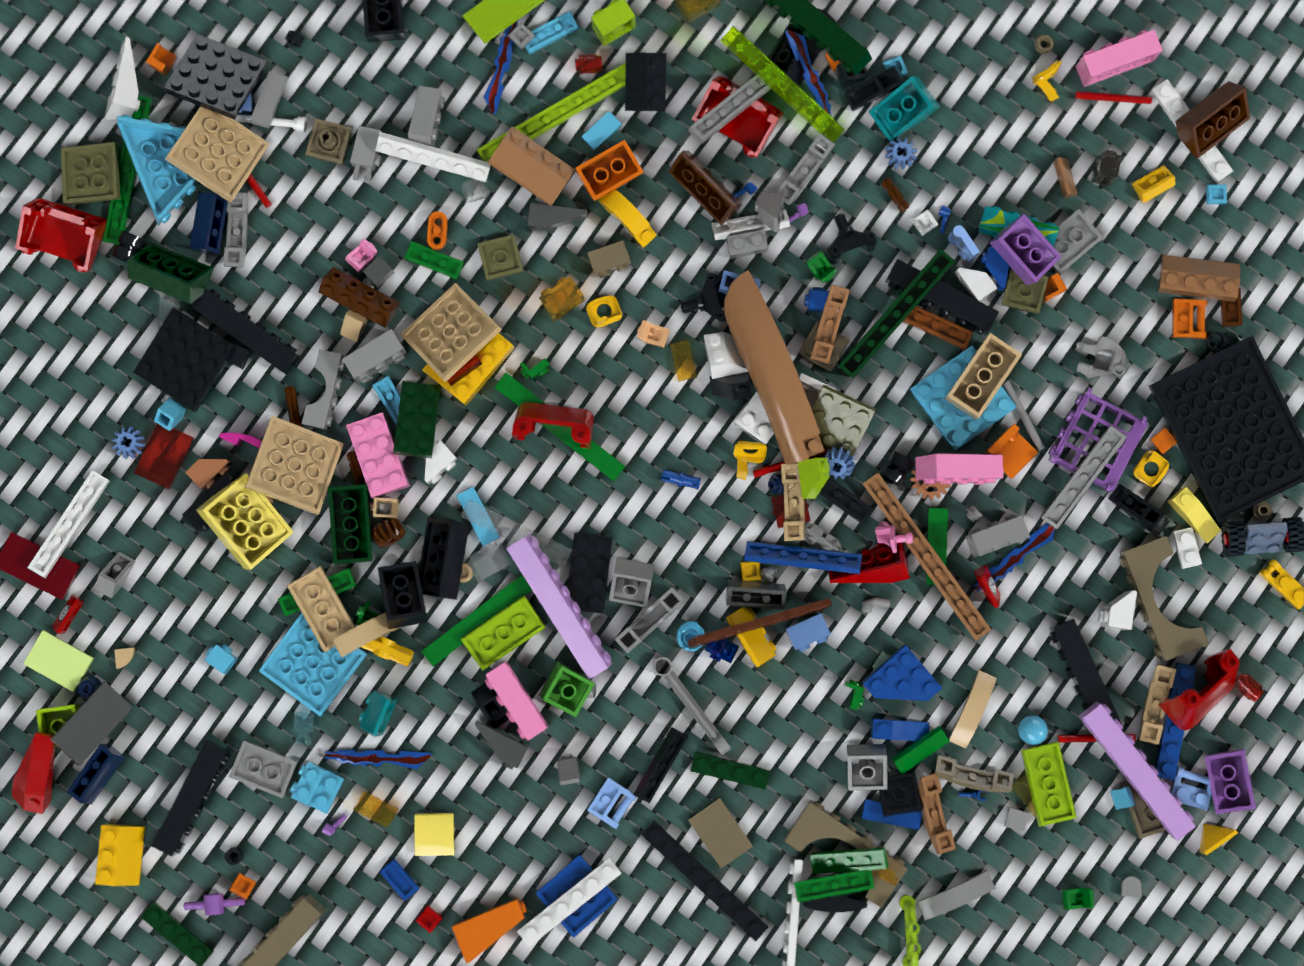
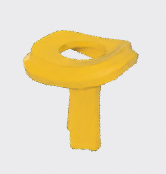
M1057 60L1049 68L1032 77V83L1037 84L1042 89L1050 102L1059 98L1056 93L1057 91L1047 81V79L1057 73L1059 66L1062 64L1061 61Z
M604 296L594 299L586 308L590 321L595 327H603L622 318V312L615 296ZM607 304L610 306L612 313L608 318L607 316H598L597 308L600 305Z
M738 441L735 444L733 455L737 458V478L746 480L748 475L747 462L762 463L765 460L766 445L748 441ZM743 449H757V451L754 453H747Z
M1148 451L1142 456L1135 467L1133 475L1147 486L1154 487L1167 473L1169 462L1156 451ZM1148 462H1154L1158 465V473L1153 477L1146 475L1144 472V466Z

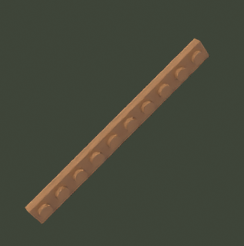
M877 473L863 483L864 487L890 523L895 527L898 534L905 535L906 532L913 534L912 544H907V542L905 544L975 641L991 631L989 625L880 474Z

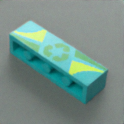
M986 206L979 224L978 233L995 237L1000 231L1020 217V214L1014 211H1002L997 206ZM1029 216L1028 219L1054 247L1060 228L1054 223H1042L1038 219Z

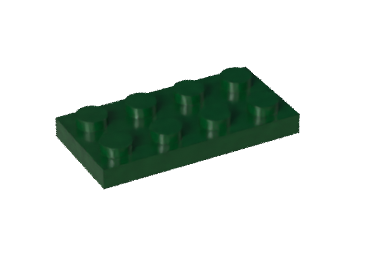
M402 381L393 454L432 458L441 385Z

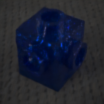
M728 637L707 643L704 650L711 653L710 658L718 662L722 659L731 664L740 646L732 643V638Z

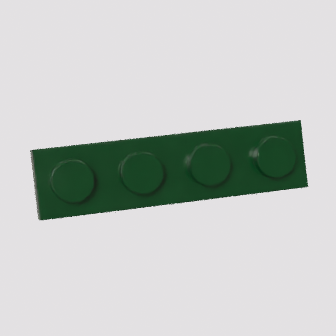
M697 752L694 753L690 770L691 772L765 790L770 770Z
M153 902L141 917L198 966H203L214 952L213 949L157 902Z

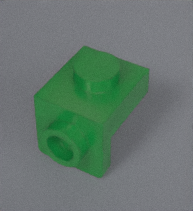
M821 251L816 252L805 261L815 279L821 283L830 281L834 274L837 273V270L830 265Z
M544 358L529 370L522 362L520 363L522 367L520 372L526 379L530 377L532 380H535L538 376L542 378L549 372L550 364Z
M367 601L365 606L361 605L356 613V616H358L356 625L359 626L380 615L369 609L370 601Z
M851 679L849 683L844 682V686L854 689L848 707L858 710V707H862L865 696H862L864 688L860 687V682Z
M1079 887L1062 890L1064 910L1094 908L1093 889Z

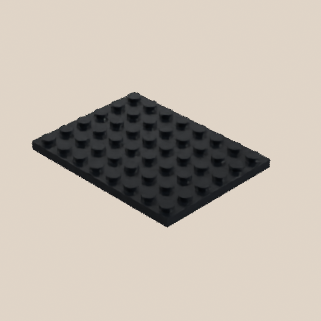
M1253 335L1149 385L1216 523H1220L1304 482V438Z

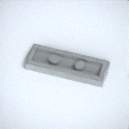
M268 72L250 119L251 124L269 129L287 83V76Z

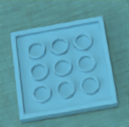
M973 345L910 389L953 451H956L1017 408L1002 386L977 420L944 399L975 354L976 349Z
M301 613L260 668L259 672L318 716L322 717L367 656V653L359 648L341 658L336 647L324 653Z

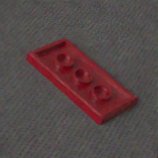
M11 532L0 553V570L64 600L81 565L60 556L48 576L44 578L28 568L41 546Z

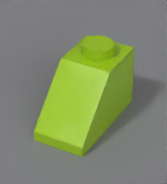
M813 458L798 462L802 499H815L829 479L830 465L827 458Z

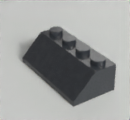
M819 9L823 14H825L828 18H830L834 23L837 24V22L827 13L826 10ZM789 23L785 31L787 30L788 34L795 41L797 50L809 71L810 68L802 43L795 34L804 36L800 28L796 30ZM784 31L762 69L770 64L783 77L782 81L800 87L804 81L802 76L804 69L800 59L796 61ZM805 37L812 66L821 50L815 45L813 39L808 40Z
M435 518L427 519L418 572L423 595L457 600L469 533L468 523Z

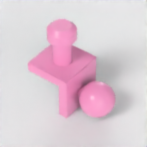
M881 521L875 527L878 544H887L892 548L893 553H897V543L907 542V544H912L913 534L911 532H906L905 535H896L895 527L891 526L888 521Z

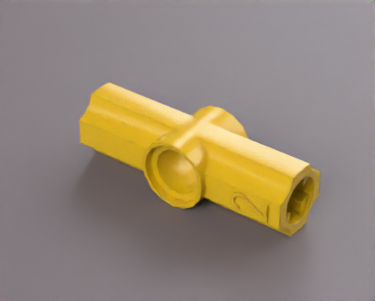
M383 636L362 646V648L372 651L373 654L381 658L393 660L407 667L414 655V651L400 646L395 641Z

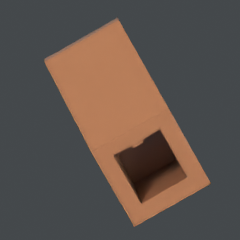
M198 459L185 473L200 489L206 490L217 482L216 479L220 475L223 476L231 469L229 466L232 463L227 459Z

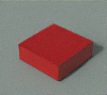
M428 905L415 921L431 933L443 917Z

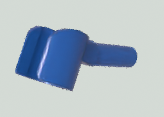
M749 182L743 189L733 194V196L737 198L746 191L752 195L757 191V187L752 182Z
M944 205L941 206L938 215L943 216L940 233L945 232L946 221L951 212L950 208Z
M981 790L959 792V797H972L980 801L987 800V798L979 797L980 792H982Z

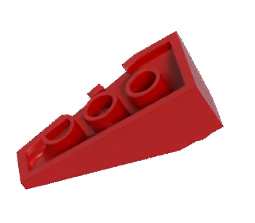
M877 543L875 548L862 550L860 574L829 571L830 583H894L910 579L903 543H897V553H893L892 548L885 543Z
M40 732L35 733L14 776L12 797L25 811L43 814L51 803L55 744L50 739L53 735Z

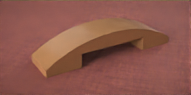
M831 284L810 359L829 363L850 289Z
M934 773L919 778V796L922 816L929 838L937 854H942L956 848L952 831L947 830L939 798V793L942 792L939 777Z

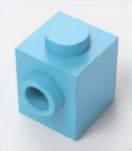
M170 397L158 408L154 421L168 431H171L183 420L187 407Z
M223 644L222 646H211L206 652L207 658L205 661L222 674H227L238 658L231 653L233 650Z

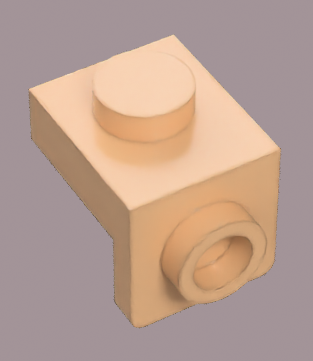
M643 320L638 328L637 338L644 343L664 348L670 330Z

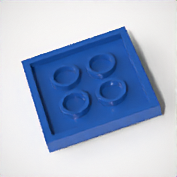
M579 854L540 888L536 895L548 907L591 873L593 869ZM605 886L560 923L574 938L617 901L618 898L608 886Z

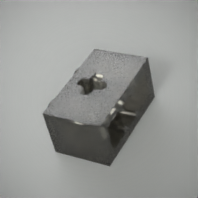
M1111 150L1102 152L1095 160L1091 182L1110 186L1118 177L1122 156L1117 155V152Z

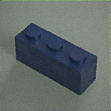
M199 193L189 249L201 253L219 254L228 201L218 194Z
M100 744L71 784L67 793L79 803L92 805L125 756L113 746Z

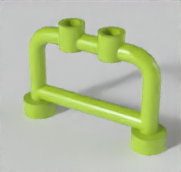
M903 895L899 899V906L905 913L907 954L902 958L903 966H918V954L921 951V947L917 941V933L920 927L916 923L915 900L910 895ZM913 925H916L915 931H913ZM914 945H917L916 951H914Z

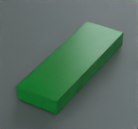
M411 241L404 257L405 260L458 280L464 262L413 241Z
M938 726L897 754L892 760L899 772L904 774L950 741L942 728Z

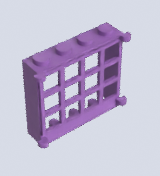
M1089 387L1086 392L1079 394L1074 404L1077 406L1074 411L1071 410L1066 418L1068 423L1065 428L1062 427L1057 435L1059 440L1056 445L1053 444L1048 454L1051 456L1048 460L1074 473L1078 468L1075 465L1080 455L1087 456L1089 454L1084 451L1089 438L1097 442L1100 439L1092 434L1097 423L1099 422L1107 427L1110 426L1109 422L1100 418L1104 409L1116 414L1117 417L1111 425L1126 434L1127 437L1121 449H1117L1118 455L1113 464L1107 463L1105 467L1110 469L1105 480L1102 481L1096 477L1093 481V484L1107 492L1114 491L1148 425L1146 422L1147 417L1143 416L1141 420L1091 394L1093 389ZM1088 400L1101 407L1096 416L1084 410ZM1081 414L1094 420L1088 432L1075 426ZM1120 418L1133 423L1129 433L1116 427ZM1073 429L1086 436L1080 448L1067 442ZM1064 446L1077 451L1072 464L1059 458Z

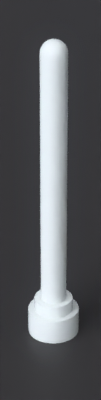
M238 114L235 120L237 122L250 123L251 116ZM298 117L294 118V120L273 118L270 125L293 127L297 132H306L307 118Z

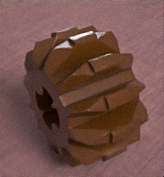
M389 518L379 523L371 532L374 542L380 548H387L399 542L406 533L402 523L397 518Z

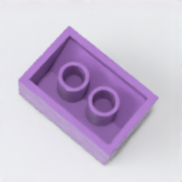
M1025 214L1014 220L989 242L1026 285L1036 283L1062 257Z
M1245 748L1205 756L1216 814L1256 809Z

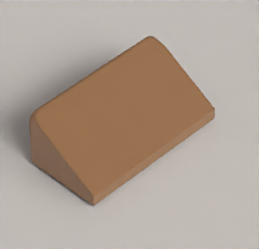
M1060 157L1054 162L1063 198L1065 199L1076 196L1077 190L1068 160Z

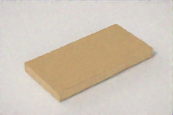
M321 566L287 585L324 653L335 647L333 639L355 628L354 623Z

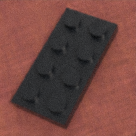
M574 533L568 590L571 599L579 605L581 611L604 614L613 537Z

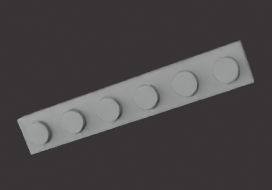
M769 64L690 126L689 132L701 144L777 85L783 77Z
M1110 424L1041 518L1058 529L1126 439L1127 435Z

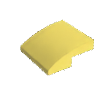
M454 813L415 814V856L454 855Z

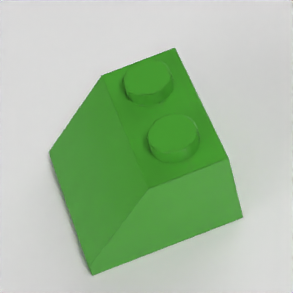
M557 661L539 696L543 701L577 717L595 683Z

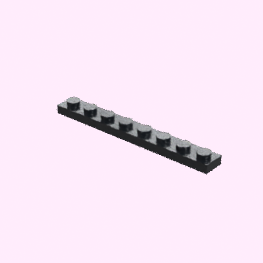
M655 820L641 834L755 942L769 928L767 924Z

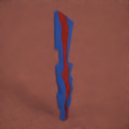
M518 20L504 30V36L500 39V46L497 48L499 55L494 60L497 69L483 96L493 115L496 114L504 89V85L501 82L504 72L509 70L512 46L515 44L508 35L517 27Z
M786 30L785 34L796 61L800 59L804 69L802 76L815 98L814 103L820 115L824 117L827 126L834 123L830 113L831 104L828 102V93L824 90V84L819 81V72L812 69L805 37Z
M1047 522L1030 535L1028 543L1020 549L1014 548L996 567L993 565L989 571L994 582L999 578H1005L1008 572L1013 571L1014 566L1023 564L1024 555L1053 541L1054 527ZM978 582L973 585L977 591L981 590Z
M355 749L335 752L325 751V759H335L342 764L349 762L354 766L372 764L379 767L386 762L418 769L432 754L429 752L399 751L400 755L386 754L384 750L355 752Z

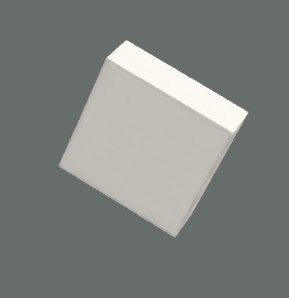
M928 209L912 219L913 224L922 236L939 225Z

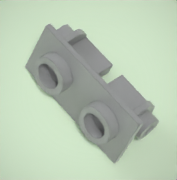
M815 523L808 524L804 534V540L808 544L814 545L819 550H839L842 545L839 543L840 540L829 533L824 538L822 535L825 530Z

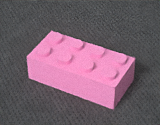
M1143 30L1137 33L1136 37L1130 38V36L1120 39L1117 44L1112 45V43H1108L1102 46L1101 50L1095 51L1092 49L1085 52L1076 65L1083 86H1089L1153 62L1163 51L1155 30L1149 32L1148 30Z
M383 412L346 425L371 498H379L410 487L400 455L393 454L395 441Z
M932 454L915 457L916 481H924V484L957 483V485L973 483V485H984L985 483H996V479L1003 478L1002 455Z
M504 662L485 675L487 677L485 680L490 690L494 689L498 694L495 698L501 706L505 705L508 712L506 715L512 723L516 722L519 727L517 732L522 739L526 738L528 741L549 727L508 662Z

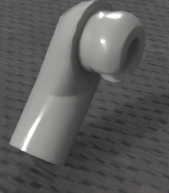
M874 597L865 600L861 604L862 612L871 613L872 607L889 608L890 599Z

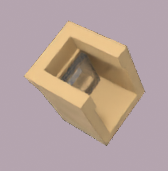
M374 497V502H370V513H373V517L398 519V499Z

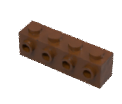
M334 267L323 277L318 291L384 328L395 317L400 302Z

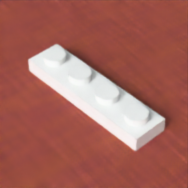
M784 209L779 229L790 227L786 209ZM758 214L730 219L723 225H720L718 222L711 223L715 240L727 239L728 236L759 230H771L759 220Z

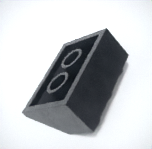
M626 53L625 111H665L666 53Z

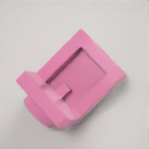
M364 238L361 240L360 245L346 256L345 260L359 273L375 259L377 250L371 242Z

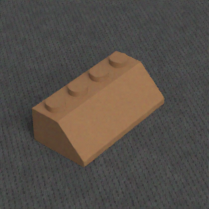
M511 126L487 162L550 206H552L575 171L574 168L513 126Z
M1162 255L1158 293L1229 302L1237 300L1240 285V264Z

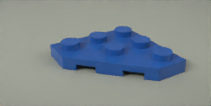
M905 644L861 682L874 698L928 701L942 689Z

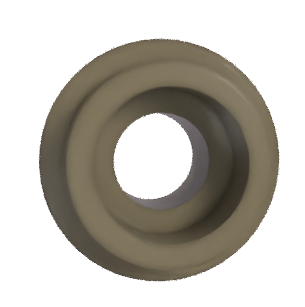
M1041 35L1035 40L1034 46L1038 53L1047 54L1053 49L1054 42L1051 37ZM1042 42L1046 43V48L1041 47Z
M1263 501L1253 506L1252 512L1256 519L1267 520L1272 515V507L1268 502ZM1261 507L1265 508V514L1260 512Z

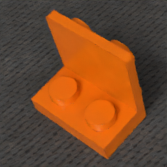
M1015 423L984 452L986 455L1003 456V472L1010 479L1014 478L1038 453L1017 432L1020 428Z

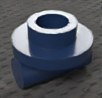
M782 474L772 475L768 481V487L774 494L784 493Z

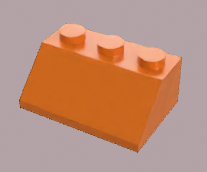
M625 140L575 168L577 176L594 201L644 173Z

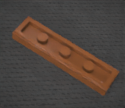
M917 306L903 321L963 350H966L973 335L972 331Z

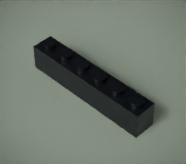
M897 259L885 282L888 283L887 286L895 291H898V289L904 291L920 270ZM938 281L921 300V304L925 307L938 309L939 314L955 318L956 323L972 327V331L979 335H986L990 331L999 311L941 281Z
M212 288L210 291L205 289L202 296L192 303L191 307L284 374L287 375L300 357L296 354V348L289 343L286 346L280 342L282 338L272 332L270 335L265 332V326L258 321L256 324L251 322V316L244 311L237 312L234 309L236 306L227 299L223 302L219 299L221 295Z
M1069 619L1051 627L1050 638L1059 648L1057 653L1060 660L1065 661L1067 676L1069 679H1073L1075 683L1073 689L1076 695L1080 696L1083 701L1081 704L1083 711L1095 702L1101 705L1105 704L1111 711L1109 715L1112 719H1117L1121 723L1075 619Z
M210 740L205 741L151 845L152 847L171 857L182 852L185 843H183L185 837H189L193 831L194 826L192 823L195 818L198 819L203 811V808H201L203 802L208 801L212 793L210 789L213 783L216 784L221 776V773H219L221 767H225L230 759V756H228L230 750Z

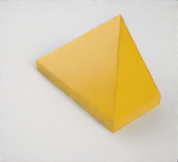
M1204 823L1199 851L1201 854L1208 855L1238 834V832L1232 828Z

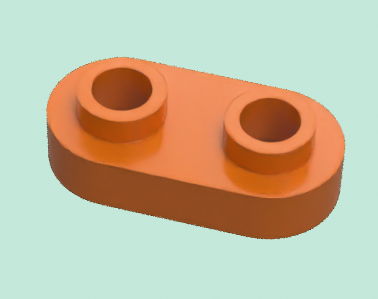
M440 211L433 212L428 219L427 243L433 250H441L447 243L448 219ZM440 219L442 220V223L440 225H436L435 221ZM436 238L441 239L439 244L434 243Z

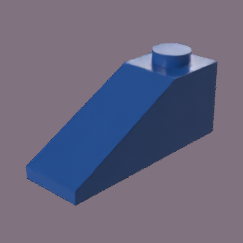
M871 718L870 738L918 741L929 733V722Z

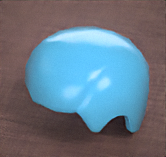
M695 621L685 622L676 632L678 645L687 652L698 650L702 645L689 648L687 641L695 636L705 634L704 629Z
M1032 715L1026 716L1020 721L1018 733L1020 738L1027 744L1032 746L1040 745L1047 738L1048 728L1042 718Z

